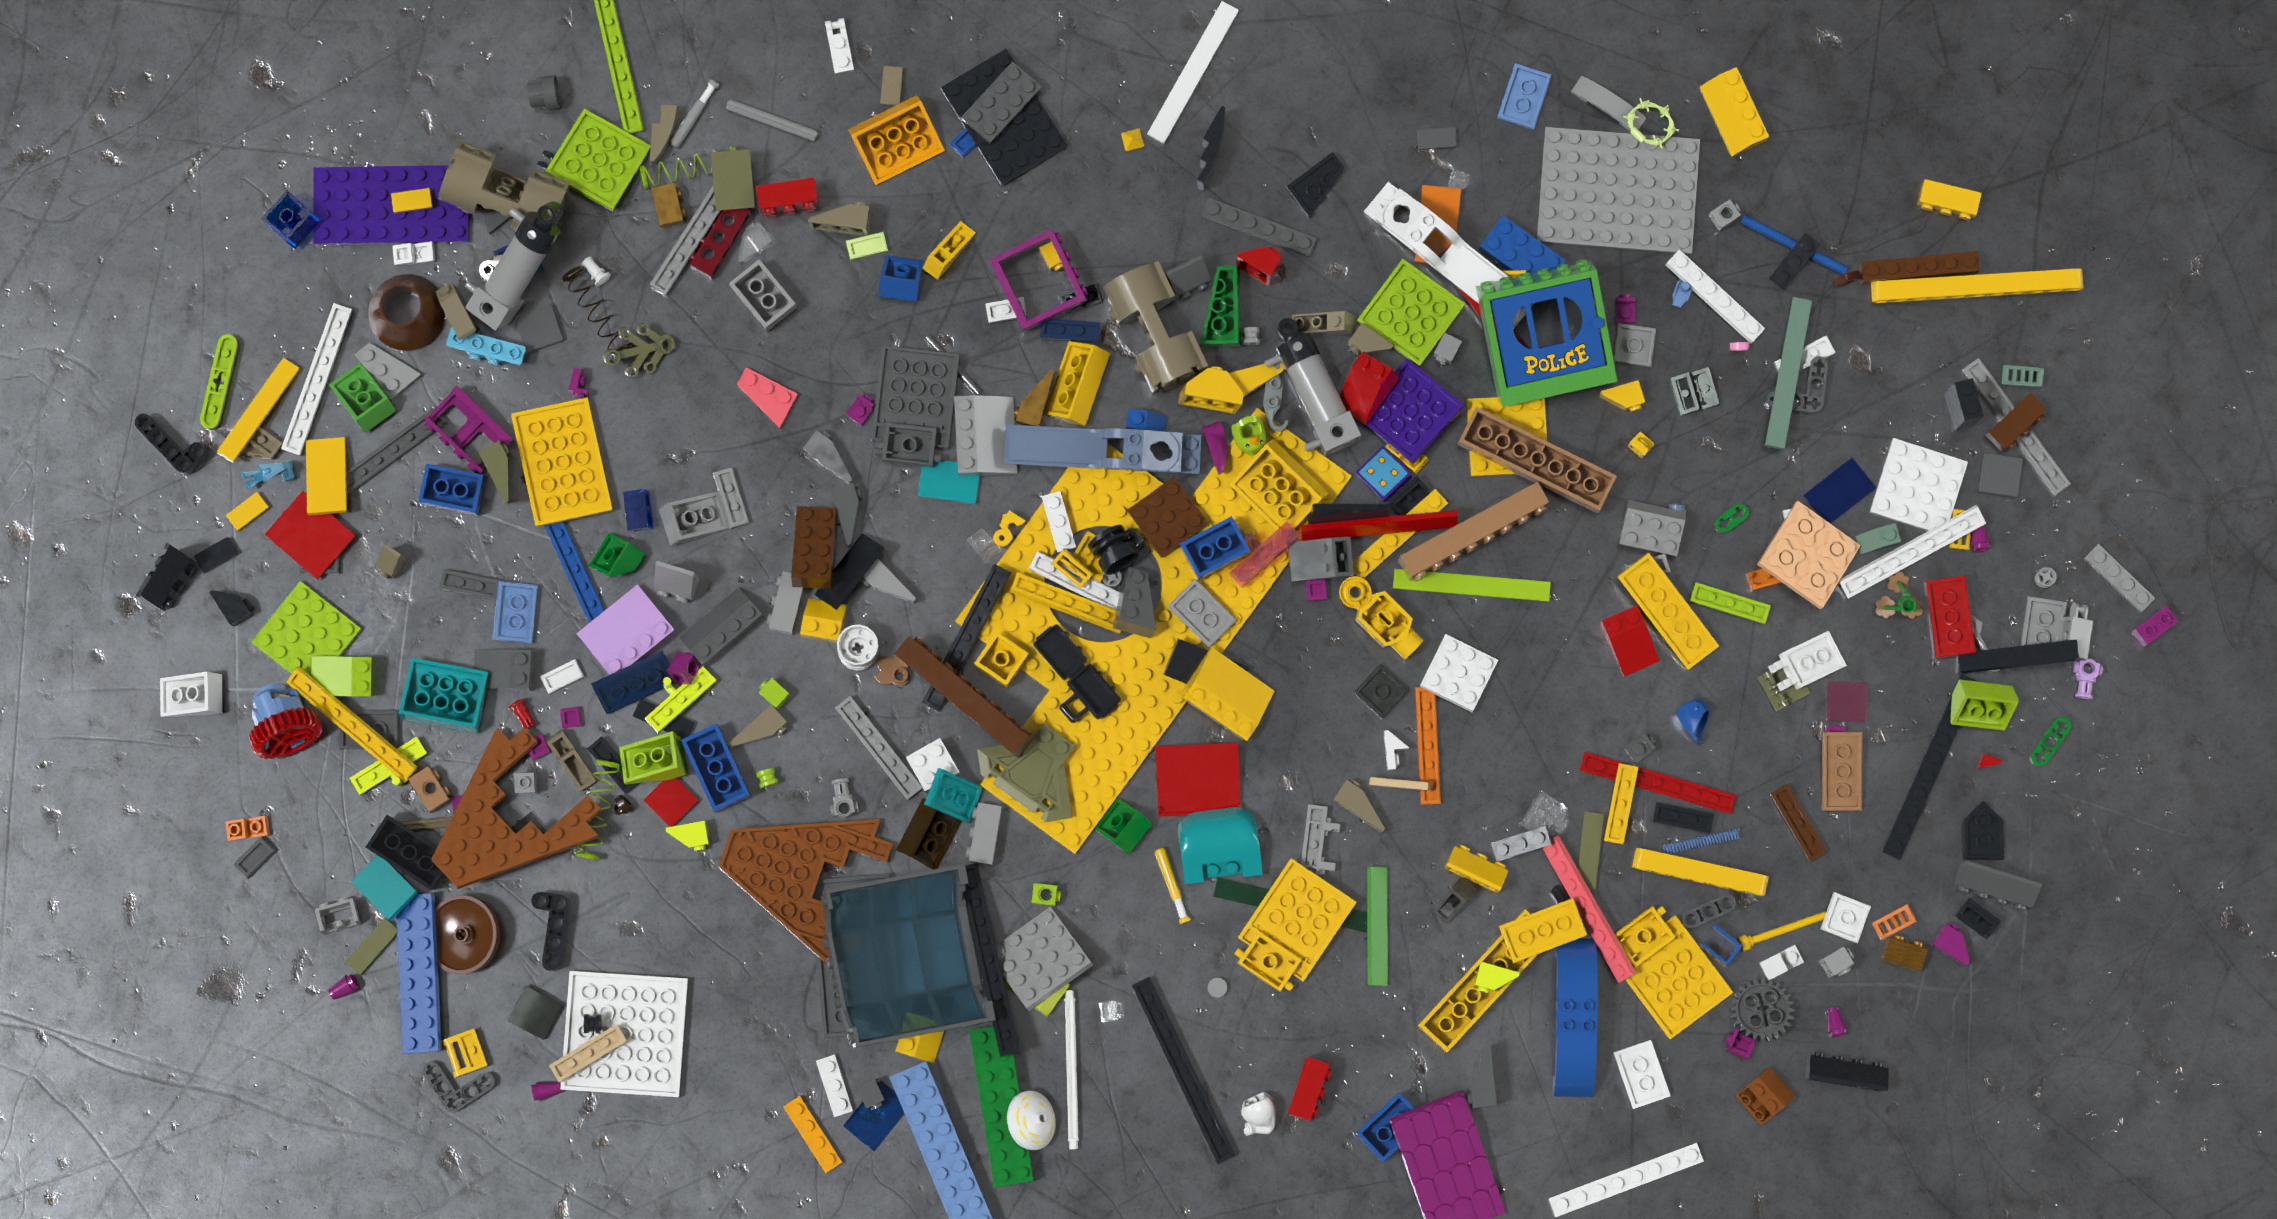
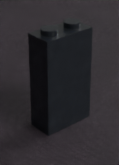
M1973 378L1953 383L1944 393L1954 431L1973 427L1984 416Z

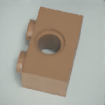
M427 766L408 780L427 810L433 813L451 801L449 797L451 792L446 785L442 786L439 782L441 777L435 768L432 770ZM429 784L436 785V791L433 794H428L427 792Z

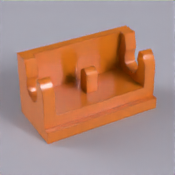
M1764 569L1746 573L1751 592L1784 584Z

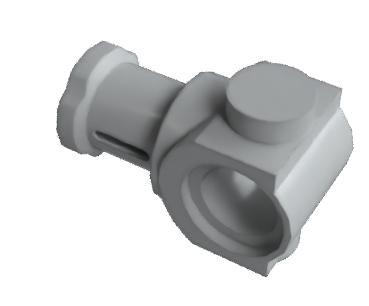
M849 778L831 781L835 790L834 804L830 805L832 817L849 818L852 814L859 812L858 801H853L852 794H849L847 784ZM842 804L850 806L848 813H840L839 808Z

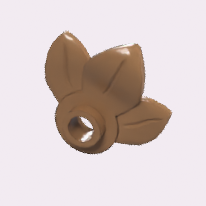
M894 655V658L878 656L877 664L880 672L875 675L878 682L884 685L893 683L896 686H904L908 683L910 675L907 670L908 665L896 655ZM897 674L903 675V679H902V680H898V679L896 678V675H897Z

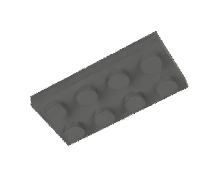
M1012 61L965 112L961 120L991 144L1040 91L1042 86Z

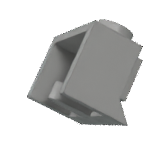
M344 897L334 904H331V902L319 905L320 908L315 909L320 932L324 935L362 925L357 904L353 898ZM351 908L352 917L326 924L325 915Z

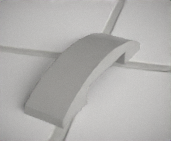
M1581 76L1571 93L1586 103L1590 102L1631 131L1627 123L1628 120L1623 115L1627 116L1634 107L1603 86ZM1636 110L1635 116L1639 118H1634L1633 127L1639 130L1646 117Z

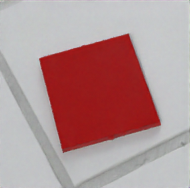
M304 491L282 512V515L264 534L317 580L338 559L341 552L356 536L331 514L308 516L307 493Z

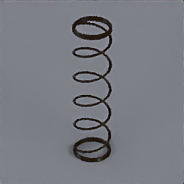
M577 266L568 271L567 273H565L562 276L561 280L563 282H567L572 279V281L568 285V290L570 292H578L587 289L579 298L578 306L588 307L597 304L589 313L587 320L589 322H598L607 319L599 328L597 335L599 337H608L617 334L619 331L604 336H601L599 334L601 328L605 325L607 321H609L614 316V314L599 320L591 321L589 319L591 313L596 309L597 306H599L604 301V299L589 305L582 306L579 304L581 298L594 286V284L579 290H570L571 283L584 271L583 266ZM617 334V335L610 341L607 350L609 349L610 344L615 340V338H616L619 334ZM627 343L616 351L633 348L634 345L633 343Z

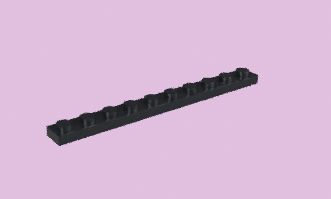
M1960 674L1958 681H1976L1963 674ZM1952 694L1881 852L1899 861L1960 725H1952L1950 722Z
M977 863L966 865L968 884L965 885L963 893L987 1000L992 1001L996 1020L992 1021L1000 1058L1019 1054Z
M1150 977L1133 984L1132 988L1217 1164L1234 1157L1233 1149Z

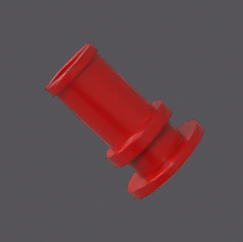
M523 698L512 703L508 709L513 708V714L517 715L522 726L527 729L533 726L535 722L527 711V705L524 706L523 701L526 699Z

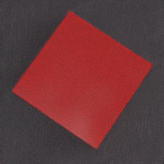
M677 778L663 780L644 799V802L669 827H673L699 800Z

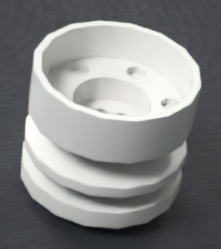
M851 625L845 628L839 635L837 641L838 655L842 664L848 669L863 671L872 667L877 661L879 655L878 640L871 629L863 625ZM856 646H859L861 648V653L858 654L857 651H855Z

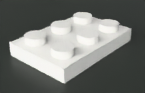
M1651 1040L1613 1053L1632 1109L1670 1097Z

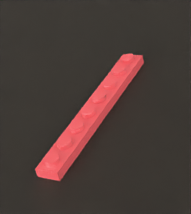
M1556 836L1552 838L1553 845L1544 847L1543 850L1571 899H1574L1581 918L1618 983H1621L1636 974V971L1561 838Z

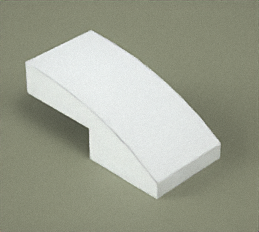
M431 241L418 244L394 245V265L436 262L435 243Z

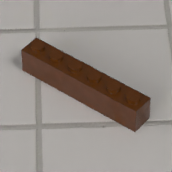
M1978 251L1861 262L1859 265L1861 285H1869L1871 282L1977 275L1980 271Z

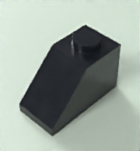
M215 590L209 592L231 626L234 627L253 614L250 610L253 607L247 598L243 599L239 595Z

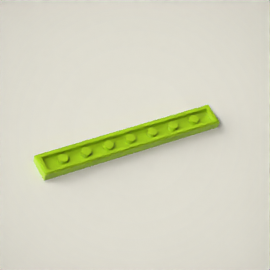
M594 0L623 129L631 135L644 132L614 0Z
M1394 569L1393 589L1542 602H1549L1551 582L1426 572L1427 574L1424 578L1415 582L1414 579L1409 581L1404 570Z

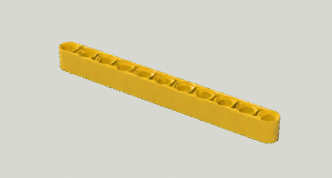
M2082 269L1871 282L1872 303L2065 292L2084 289Z

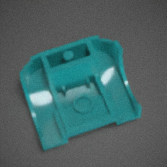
M1242 807L1190 813L1178 823L1185 885L1202 883L1205 878L1243 874V877L1263 875L1258 830L1254 814L1243 810Z

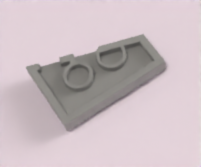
M370 342L355 354L357 359L392 400L422 376L419 372Z

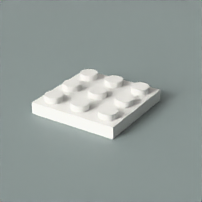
M1445 634L1420 687L1473 713L1498 660Z

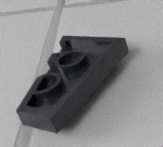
M1334 152L1286 186L1308 218H1310L1344 169V166Z

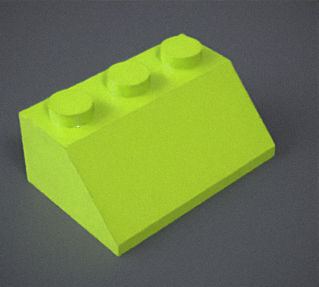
M1959 680L1952 694L1950 722L1952 725L2005 731L2019 703V699L2013 686Z

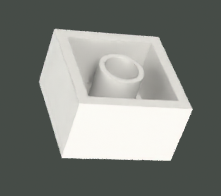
M940 738L906 757L926 793L931 788L938 768L957 776L960 774Z

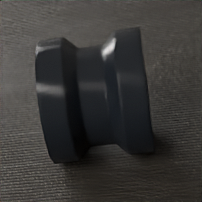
M584 1014V1033L592 1031L600 1034L602 1026L601 1014H596L595 1016Z

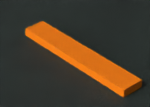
M1415 687L1420 782H1428L1431 785L1430 792L1420 791L1421 805L1441 804L1435 694L1421 687Z

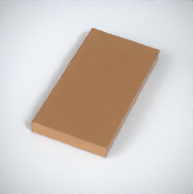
M1822 732V811H1862V732Z

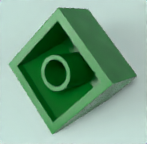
M1117 798L1094 829L1129 855L1151 827L1152 823L1140 812Z

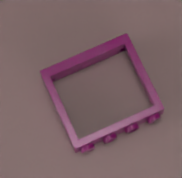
M1053 229L989 260L1024 331L1088 301L1086 298L1088 292L1084 284L1080 285L1077 280L1080 275L1076 267H1071L1069 261L1072 259L1067 249L1063 251L1060 245L1063 243L1059 232L1055 233ZM1050 238L1078 296L1028 320L1000 262Z

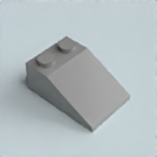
M718 491L669 502L659 509L670 546L730 529Z
M657 561L654 577V589L658 591L657 594L667 598L669 595L676 596V600L687 603L688 600L693 602L700 580L695 572Z

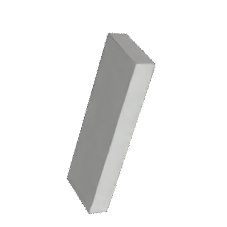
M733 468L714 472L713 476L730 529L749 524Z

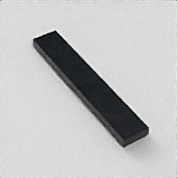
M2076 639L1980 650L1974 654L1960 655V673L2079 660L2078 642Z

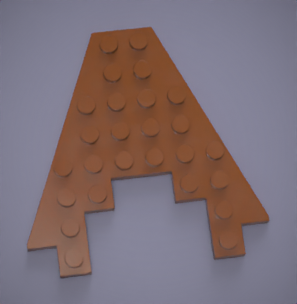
M879 819L731 829L718 868L827 965L829 954L828 949L825 950L823 945V938H825L824 908L821 901L812 898L824 863L843 869L849 851L887 863L893 843L875 837L880 823ZM832 926V930L840 929ZM851 933L833 937L835 950L855 955L862 936Z

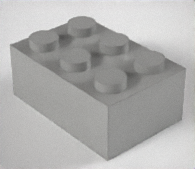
M757 260L729 283L731 289L767 332L797 308L796 303L760 260Z
M1628 500L1619 544L1677 556L1686 521V512Z

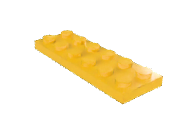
M1646 553L1617 576L1687 670L1719 647L1650 553Z

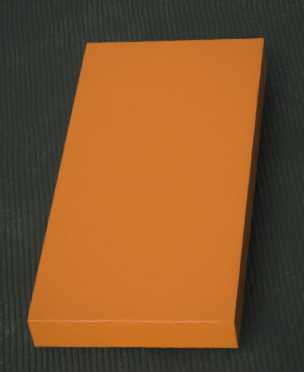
M1422 185L1421 204L1457 233L1461 189ZM1435 230L1423 242L1436 255H1439L1452 245L1445 236ZM1415 254V263L1428 264Z

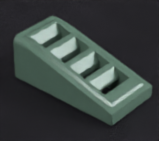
M2003 365L2001 385L2041 389L2044 368ZM2009 370L2013 371L2012 381H2008ZM2017 371L2020 372V381H2016ZM2025 372L2029 373L2028 382H2024ZM2033 373L2037 374L2036 382H2033Z

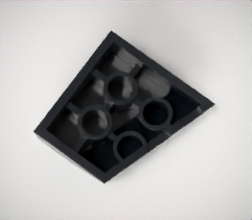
M166 543L164 549L167 550L165 554L157 558L155 571H151L147 575L137 592L138 595L163 611L172 605L174 595L183 589L185 579L195 572V565L197 564V562L169 543Z

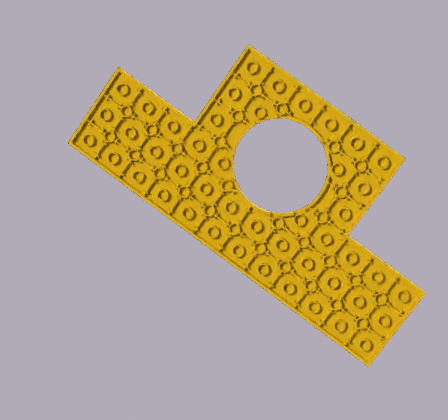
M1256 408L1251 416L1261 417L1266 432L1265 444L1274 439L1329 493L1320 504H1332L1352 476L1315 449L1307 452L1304 448V445L1307 443L1286 428L1278 432L1271 430L1266 424V414ZM1273 420L1275 425L1282 426L1278 422ZM1235 440L1227 448V459L1223 473L1218 475L1214 465L1191 497V500L1209 523V525L1195 535L1232 516L1250 549V554L1199 581L1180 545L1160 558L1127 512V509L1163 485L1161 481L1147 471L1068 467L1049 493L1061 491L1073 535L1085 529L1102 526L1112 527L1120 524L1123 525L1126 532L1132 527L1146 539L1144 544L1153 553L1160 568L1162 591L1158 606L1154 612L1156 631L1151 638L1132 634L1129 637L1113 642H1094L1082 639L1069 632L1071 641L1076 646L1082 647L1081 652L1087 658V662L1084 665L1092 664L1097 671H1102V677L1110 686H1115V692L1121 698L1118 707L1105 718L1102 717L1097 720L1088 711L1076 723H1071L1060 711L1059 706L1074 694L1067 686V682L1071 678L1062 680L1034 647L1033 643L1041 633L1055 624L1059 625L1064 632L1068 630L1057 621L1048 606L1010 592L1017 572L1045 583V577L1028 569L1037 551L1050 558L1056 552L1043 502L997 563L998 566L1012 572L978 639L987 645L997 631L1029 653L1020 669L1049 690L1023 727L1031 733L1029 737L1033 739L1044 723L1076 746L1064 762L1072 818L1045 822L1041 819L1044 814L1042 811L1037 809L1033 813L993 784L996 778L992 775H989L987 779L984 778L980 786L1074 854L1077 853L1098 822L1187 703V701L1179 697L1186 684L1163 675L1177 638L1208 651L1210 650L1168 608V605L1196 579L1237 620L1211 646L1222 654L1289 563L1288 543L1302 541L1301 525L1308 524L1309 516L1285 539L1230 485L1256 456H1249L1241 451L1236 445ZM1107 443L1106 458L1123 459V454ZM982 585L955 620L960 626H962ZM1078 697L1067 706L1075 716L1085 708ZM998 764L995 767L1000 772L1004 769ZM1044 799L1043 803L1049 807L1051 802Z

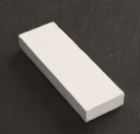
M1827 335L1803 347L1799 372L1808 368L1810 361L1814 357L1821 356L1827 358L1836 353ZM1781 359L1774 362L1778 371Z

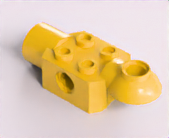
M1353 576L1343 581L1339 590L1340 599L1346 606L1357 609L1355 621L1382 648L1391 646L1405 660L1424 641L1411 628L1413 618L1386 591L1372 594L1370 585L1362 577ZM1351 588L1359 590L1360 595L1358 598H1353L1350 595Z

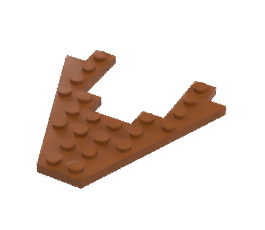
M525 727L511 740L498 728L495 730L431 859L457 889L599 837L588 823L602 810L589 795L544 834L531 821L515 834L493 810L507 796L495 781L538 744L537 740Z

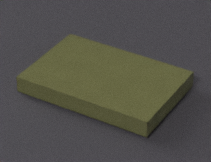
M750 149L711 152L716 211L754 208Z

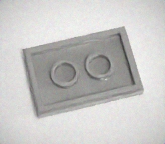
M1196 579L1168 605V608L1208 648L1237 621Z
M2028 596L2020 646L2059 642L2062 619L2066 614L2067 602Z

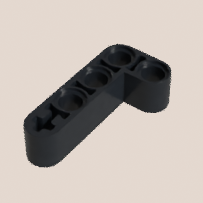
M143 413L135 418L136 428L182 475H190L209 457L208 448L201 442H194L183 451L149 415ZM144 420L152 428L150 431L143 426L142 422ZM157 433H162L161 441L155 442L154 436ZM170 447H175V454L172 456H168V449ZM200 447L203 448V454L198 457L195 456V450ZM183 461H188V468L185 470H181V463Z
M537 892L531 898L532 906L540 911L549 912L542 965L546 970L555 972L562 965L570 901L564 895ZM540 896H544L546 899V903L542 907L536 904V900ZM558 899L565 900L564 908H556V901ZM557 918L562 919L563 922L559 929L553 927V921ZM553 938H558L560 941L557 948L550 946V941ZM549 950L558 952V955L554 954L553 960L557 961V963L552 965V968L547 964V961L552 959V954L548 953Z

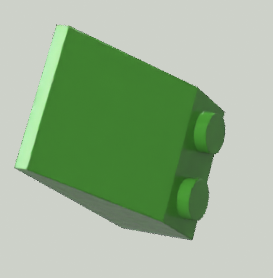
M361 362L329 384L330 388L364 433L396 411Z

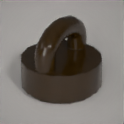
M618 795L614 799L616 804L613 807V812L615 815H621L623 812L629 813L633 809L632 804L625 796Z

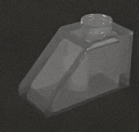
M752 223L745 228L746 231L742 236L738 256L741 266L774 245L760 223Z

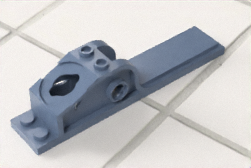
M1006 424L1004 464L1199 474L1201 435L1137 429H1081ZM1107 439H1124L1123 459L1106 458ZM1159 441L1165 442L1172 451L1171 458H1166L1163 461L1157 460L1150 451L1151 444H1156Z

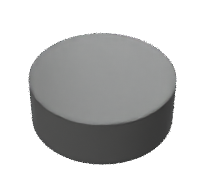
M1213 978L1208 983V992L1213 997H1222L1227 992V984L1222 978Z

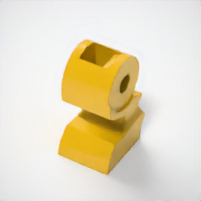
M1009 510L1007 514L1002 516V521L999 525L1002 529L994 533L993 540L995 544L1000 548L1009 546L1014 539L1009 526L1014 524L1017 527H1021L1027 522Z

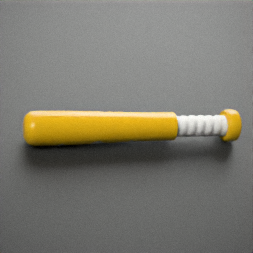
M1159 848L1155 851V855L1171 898L1176 904L1180 916L1179 923H1187L1191 921V918L1186 914L1181 899L1182 895L1167 850Z

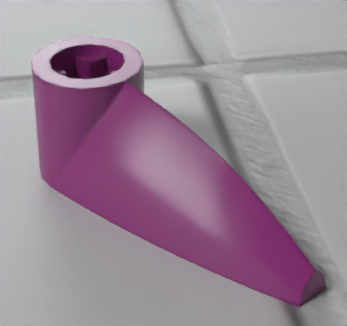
M1219 421L1202 427L1218 475L1223 473L1227 459L1226 437L1222 424Z

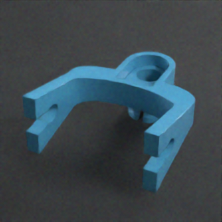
M291 460L281 463L259 464V471L241 472L242 478H249L250 476L253 478L252 481L244 483L246 489L262 480L265 482L278 473L282 474L283 481L296 477L292 470L294 467Z

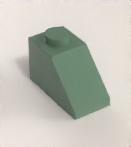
M1896 523L1855 536L1857 543L1861 545L1859 548L1860 555L1895 546L1901 542Z

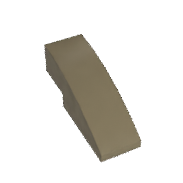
M661 105L660 124L652 123L651 165L658 163L670 144L669 141L674 134L679 109L677 105Z
M562 729L546 739V743L580 792L596 781Z

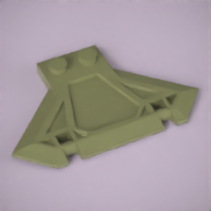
M1043 723L1033 737L1031 744L1019 758L1014 756L1003 745L977 749L981 776L987 779L989 775H992L996 778L993 783L995 786L1031 812L1035 813L1037 809L1042 811L1044 814L1041 819L1045 822L1072 818L1064 762L1076 746ZM997 764L1004 768L1001 772L995 769ZM1044 799L1051 802L1049 807L1043 803Z

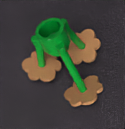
M1898 571L1895 575H1891L1889 577L1890 582L1887 584V587L1896 593L1902 591L1903 596L1898 600V605L1894 606L1895 602L1893 600H1890L1888 596H1883L1881 600L1876 602V614L1886 619L1889 615H1894L1896 610L1898 612L1901 611L1904 616L1908 615L1910 619H1913L1915 615L1920 616L1923 613L1921 608L1922 602L1917 601L1916 597L1910 596L1906 591L1909 586L1907 582L1909 577L1904 575L1903 572Z

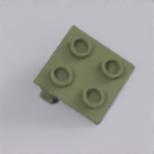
M1783 668L1772 674L1769 670L1757 677L1776 712L1810 694L1807 686L1796 690L1795 686L1792 685L1780 691L1777 684L1788 679Z

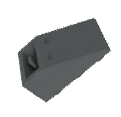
M1350 537L1288 543L1291 582L1341 579L1354 576Z

